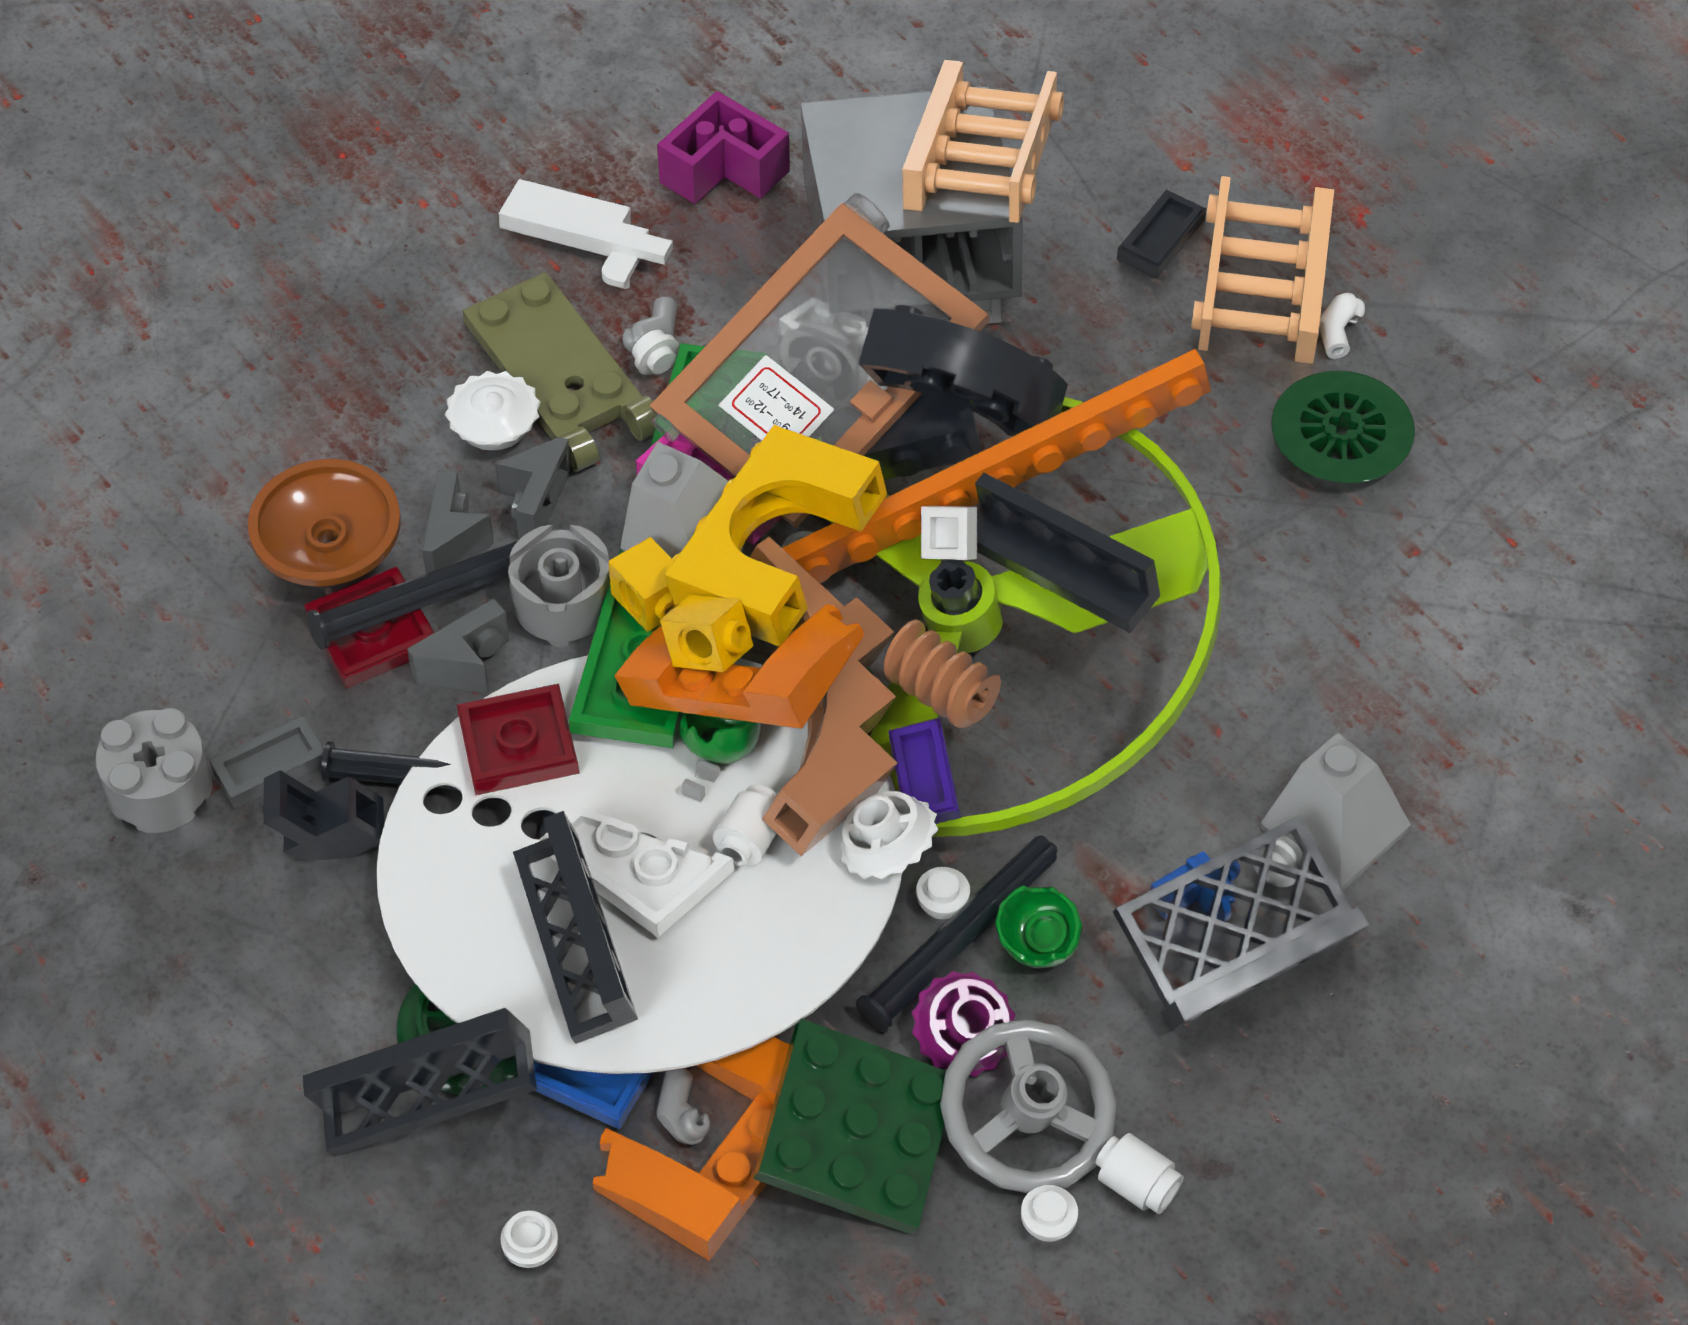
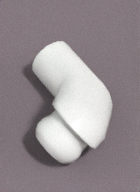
M1342 293L1334 297L1320 317L1319 330L1326 354L1331 359H1339L1349 353L1350 346L1344 328L1347 323H1357V316L1363 317L1365 314L1364 302L1356 298L1352 293Z

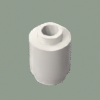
M751 785L746 791L738 793L713 833V842L718 848V853L732 857L735 866L758 864L777 833L762 820L778 795L775 791L762 785Z
M1127 1133L1121 1139L1115 1136L1111 1137L1100 1151L1095 1162L1101 1168L1098 1175L1099 1181L1141 1210L1145 1211L1150 1208L1157 1214L1162 1213L1171 1203L1184 1179L1183 1175L1174 1170V1162L1131 1133Z

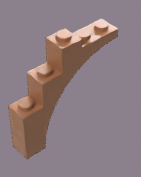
M768 537L756 545L750 558L799 577L808 609L792 632L822 607L829 604L839 609L843 617L842 623L845 625L858 623L865 634L808 719V737L798 772L780 790L762 818L769 827L802 856L846 820L857 804L869 796L877 794L897 765V762L867 735L878 725L896 697L878 678L867 670L868 667L875 663L894 631L857 597L847 605H842L788 553Z

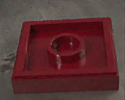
M396 566L304 604L305 613L307 616V612L313 609L320 613L406 581ZM420 608L330 641L329 648L325 649L345 688L348 689L409 663L407 649L435 632Z
M559 683L456 705L475 796L580 774Z

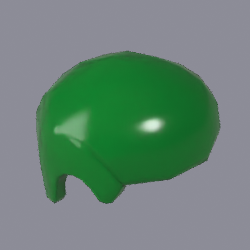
M684 713L680 722V735L686 747L699 758L718 764L733 763L748 756L756 747L762 732V723Z
M1023 885L1016 888L1000 903L995 922L1000 943L1009 955L1017 962L1033 968H1050L1064 964L1065 960L1070 959L1079 948L1083 931L1082 921L1076 904L1062 892L1051 886L1030 888Z

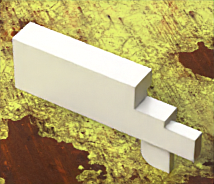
M521 179L518 180L499 212V228L608 256L602 267V279L609 285L623 289L630 287V277L640 259L665 265L673 250L672 240L649 235V229L631 225L630 207Z

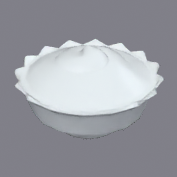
M486 371L481 376H469L464 384L455 386L454 394L446 399L448 409L444 415L450 421V429L457 432L461 439L466 440L470 445L483 450H501L512 447L521 441L526 433L531 430L532 424L539 418L537 410L541 401L535 397V388L526 385L523 377H512L507 371L499 374Z
M884 791L869 796L857 804L845 820L842 828L843 841L840 845L842 849L841 862L847 864L849 873H858L863 880L872 876L883 880L891 873L902 874L909 864L920 861L922 852L932 847L931 837L938 831L934 823L937 814L929 809L927 802L918 801L915 797L899 791Z

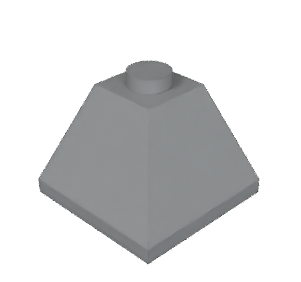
M657 442L632 483L621 550L625 552L651 537L671 558L676 554H680L694 535L698 522L710 513L721 498L728 480L702 461Z
M1338 732L1300 765L1260 825V829L1267 832L1300 815L1342 891L1409 832L1411 827L1408 818L1378 764ZM1292 833L1285 836L1297 844Z

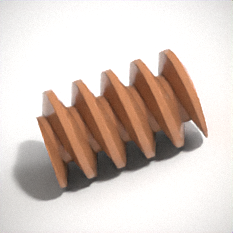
M915 619L908 622L899 630L887 650L884 660V674L887 680L896 685H901L903 691L916 696L922 704L928 707L932 706L935 713L942 717H948L950 723L958 728L970 727L979 722L989 713L997 699L1001 686L999 674L987 678L988 669L986 665L980 662L972 664L971 655L964 651L956 654L955 644L949 641L941 643L940 634L933 630L925 632V626L921 621Z

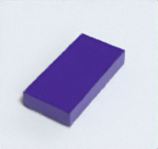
M940 718L889 730L893 759L897 762L895 769L900 792L915 797L918 801L927 802L929 809L937 814L934 821L935 824L961 818L944 729Z

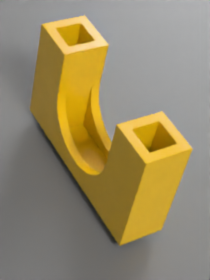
M773 425L764 439L756 443L752 448L748 461L737 476L729 480L725 485L721 498L710 513L698 522L694 535L680 554H676L671 559L664 576L675 607L690 594L741 599L751 636L780 646L808 609L800 580L797 575L744 555L741 549L745 540L762 523L774 517L790 513L816 515L862 532L887 496L879 461Z

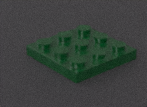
M801 1018L794 1027L753 1179L912 1235L920 1225L945 1124L940 1104L946 1071Z

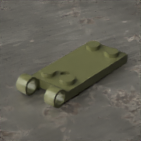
M543 272L462 310L465 325L500 372L507 371L512 377H523L526 385L535 388V397L541 401L537 410L539 414L537 421L551 440L558 437L569 440L571 467L574 472H579L599 462V453L589 432L620 417L625 421L632 435L638 441H643L654 435L660 414H657L650 408L649 405L653 401L648 396L640 394L547 272ZM570 385H583L579 390L567 389Z

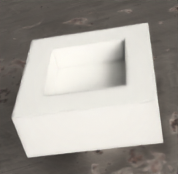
M922 506L921 558L977 559V507Z

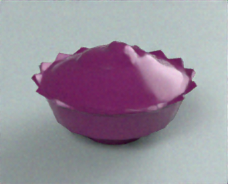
M952 971L946 977L933 978L930 987L919 993V1004L912 1011L916 1022L912 1034L920 1041V1053L930 1057L934 1067L948 1069L965 1042L991 1025L1014 1021L1016 1014L1009 1006L1007 995L997 989L993 980L983 979L974 972L961 974ZM1005 1045L997 1047L979 1059L970 1075L977 1077L984 1070H995L999 1060L1007 1056Z

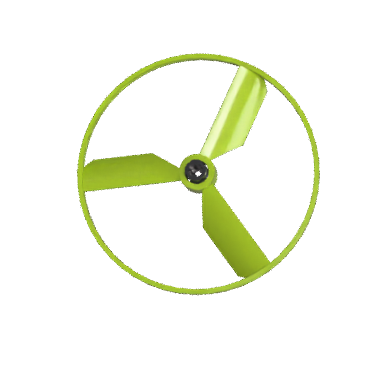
M1065 397L1061 413L1083 402ZM1137 429L1128 431L1118 436V438L1130 444L1151 460L1173 483L1189 509L1109 537L1155 561L1160 597L1151 608L1197 593L1209 569V600L1205 624L1195 656L1181 684L1165 708L1146 730L1121 753L1093 773L1062 790L1026 804L997 812L966 816L936 824L938 831L932 837L967 836L999 831L1036 821L1076 804L1098 792L1127 772L1153 749L1175 724L1193 697L1208 666L1217 638L1221 614L1222 579L1216 542L1208 516L1192 485L1165 452ZM921 534L911 540H903L876 554L878 558L920 587L918 600L928 631L933 630L940 634L941 643L949 641L955 644L956 654L962 651L968 654L979 652L997 637L1003 625L1000 603L1040 617L1073 634L1108 623V621L1011 570L991 576L984 567L970 561L948 560L941 562V559L921 558ZM891 682L887 688L896 697L878 725L872 730L871 738L893 758L889 730L937 719L939 715L934 712L932 706L928 707L922 704L916 696L903 691L901 685ZM894 768L890 777L895 791L900 792L896 769Z

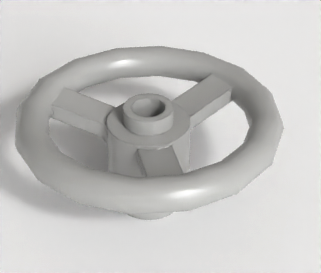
M1021 1019L991 1025L962 1045L945 1072L940 1107L948 1139L969 1169L999 1188L1029 1193L1034 1188L1043 1185L1067 1188L1096 1168L1095 1162L1100 1151L1107 1141L1113 1137L1117 1103L1109 1073L1087 1043L1058 1025ZM1029 1042L1050 1046L1075 1063L1089 1083L1095 1105L1093 1118L1065 1105L1067 1087L1063 1077L1058 1071L1048 1065L1034 1063ZM1005 1045L1013 1080L1002 1096V1111L972 1135L968 1129L963 1109L966 1080L979 1059L997 1047ZM1049 1125L1085 1141L1079 1153L1059 1167L1034 1172L1008 1167L988 1154L1016 1130L1025 1133H1037L1046 1129Z

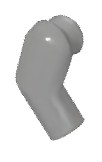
M669 297L657 298L654 301L652 317L634 323L633 327H629L624 331L622 340L625 348L632 353L636 342L643 335L653 330H662L665 334L673 336L677 312L676 301Z
M684 1069L666 1070L656 1112L657 1118L678 1142L687 1145L697 1144L709 1132L710 1119L705 1112L699 1115L697 1113L698 1110L692 1108L687 1103L693 1075Z

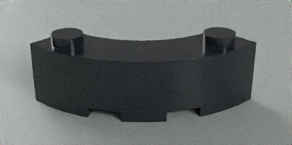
M897 305L894 310L874 308L858 363L879 386L911 390L937 398L942 397L945 390L961 398L972 401L971 411L994 423L1008 436H1015L1060 414L1068 386L1064 379L1052 370L1053 364L1047 359L1032 356L1005 341L972 328L925 316L921 310L908 305Z

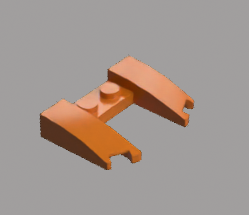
M826 604L792 632L761 668L733 664L725 672L673 667L662 626H659L634 650L614 676L631 706L802 729L865 634L858 623L850 625L842 623L843 617L839 609L833 605Z
M772 1037L752 1048L722 1059L694 1065L753 1100L699 1173L658 1151L606 1128L601 1134L600 1150L609 1151L605 1176L593 1178V1189L710 1261L766 1186V1183L753 1179L790 1044Z

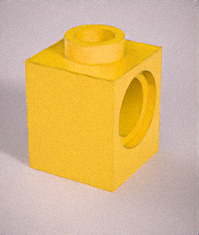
M651 537L608 561L611 594L647 632L660 625V619L675 608L664 576L672 558Z
M690 594L660 619L673 667L725 672L754 646L741 599Z

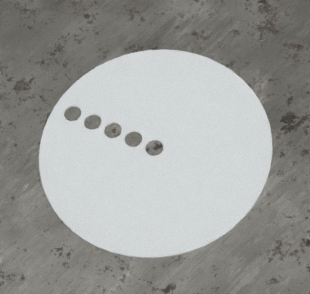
M588 655L537 670L505 685L483 699L559 683L569 723ZM739 658L734 663V665L758 668L763 666L762 664ZM457 717L431 742L419 757L435 759L451 765L439 768L412 767L400 785L387 813L380 838L377 860L378 899L383 923L392 947L409 977L428 1000L455 1023H460L502 1008L508 1009L530 1030L533 1060L535 1062L575 1071L623 1074L682 1069L722 1059L752 1048L784 1032L798 1023L801 1018L804 1019L837 993L860 968L878 942L892 914L902 878L901 873H891L883 880L875 876L863 880L858 873H849L847 864L841 862L842 849L840 845L843 841L842 828L845 823L844 820L802 856L776 834L758 864L734 865L733 873L659 938L597 893L638 1020L575 1044L568 1030L513 855L514 851L540 841V839H532L523 833L521 825L525 817L538 810H548L555 814L564 811L567 816L580 806L637 825L639 833L666 842L669 837L687 842L689 850L712 857L715 852L718 853V848L713 842V833L738 793L746 791L751 785H762L778 794L798 772L808 737V721L802 729L762 723L760 739L748 756L728 764L710 762L720 768V774L714 783L695 777L697 770L696 762L699 757L692 753L683 743L680 735V725L673 749L571 733L580 774L475 796L459 717ZM890 775L878 793L895 791ZM686 778L705 786L706 795L701 802L682 794V784ZM438 786H453L462 793L463 799L460 806L447 814L432 813L425 808L423 803L426 794ZM487 798H501L507 801L512 808L510 817L504 823L494 827L482 826L475 822L472 817L473 809L479 802ZM550 857L530 864L534 877L549 883L553 882L559 871L557 862ZM539 890L541 900H543L546 893ZM558 898L547 917L548 922L567 929L574 916L570 902ZM553 936L557 947L561 939ZM572 944L562 962L563 969L581 976L589 962L585 948ZM568 982L572 993L576 985ZM587 990L577 1009L580 1023L607 1013V1010L602 1004L600 995Z

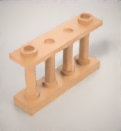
M944 60L902 169L903 209L923 211L929 192L936 193L937 189L1009 197V222L1019 223L1025 204H1033L1036 192L1035 174L1053 120L1060 121L1062 118L1064 92H1057V72L1047 71L1040 94L971 87L970 82L963 81V62ZM968 106L1033 114L1030 121L961 114L960 110H967ZM958 133L1023 140L1021 149L950 141V137H957ZM949 160L1014 169L1011 177L940 169V164L947 165Z
M1221 176L1219 195L1209 194L1206 222L1215 223L1205 301H1195L1191 325L1192 330H1200L1198 350L1208 351L1211 327L1287 336V341L1296 342L1294 362L1313 364L1320 325L1334 189L1315 187L1312 206L1303 205V210L1228 201L1231 177ZM1225 220L1298 228L1300 229V234H1308V241L1299 240V245L1227 237L1223 236ZM1220 255L1296 264L1295 269L1304 270V277L1295 276L1294 281L1218 272ZM1223 291L1292 300L1291 305L1300 306V313L1291 312L1290 317L1213 308L1215 292Z

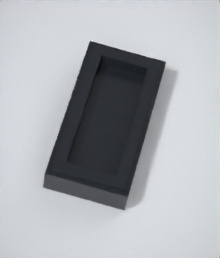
M1166 189L1118 247L1117 259L1158 279L1205 221L1206 208Z

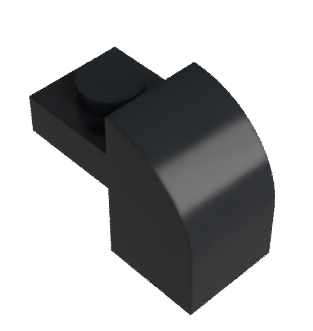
M281 770L264 778V824L284 835V853L311 861L344 859L356 856L379 845L384 827L383 797L348 776L318 791L312 790Z

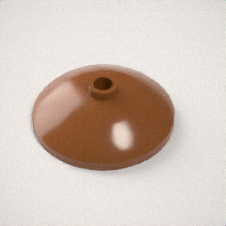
M341 459L312 460L295 465L279 473L257 494L248 515V534L251 546L258 560L276 576L306 586L337 585L368 573L378 566L391 552L399 536L401 526L398 500L389 483L374 470L362 464Z

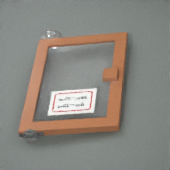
M854 192L844 204L841 203L649 405L651 410L657 415L651 422L663 436L672 442L681 434L733 478L737 476L748 461L750 452L755 444L764 439L773 425L864 456L922 394L906 389L879 386L858 364L874 308L894 310L897 305H908L921 310L925 316L953 322L977 331H981L990 321L988 313L885 236L884 233L890 228V223L885 215L865 196ZM790 513L780 516L797 528L809 514Z

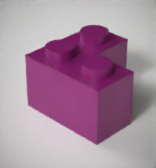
M719 91L714 92L657 144L659 183L694 204L703 198L724 177L757 197L762 198L790 172L789 132Z

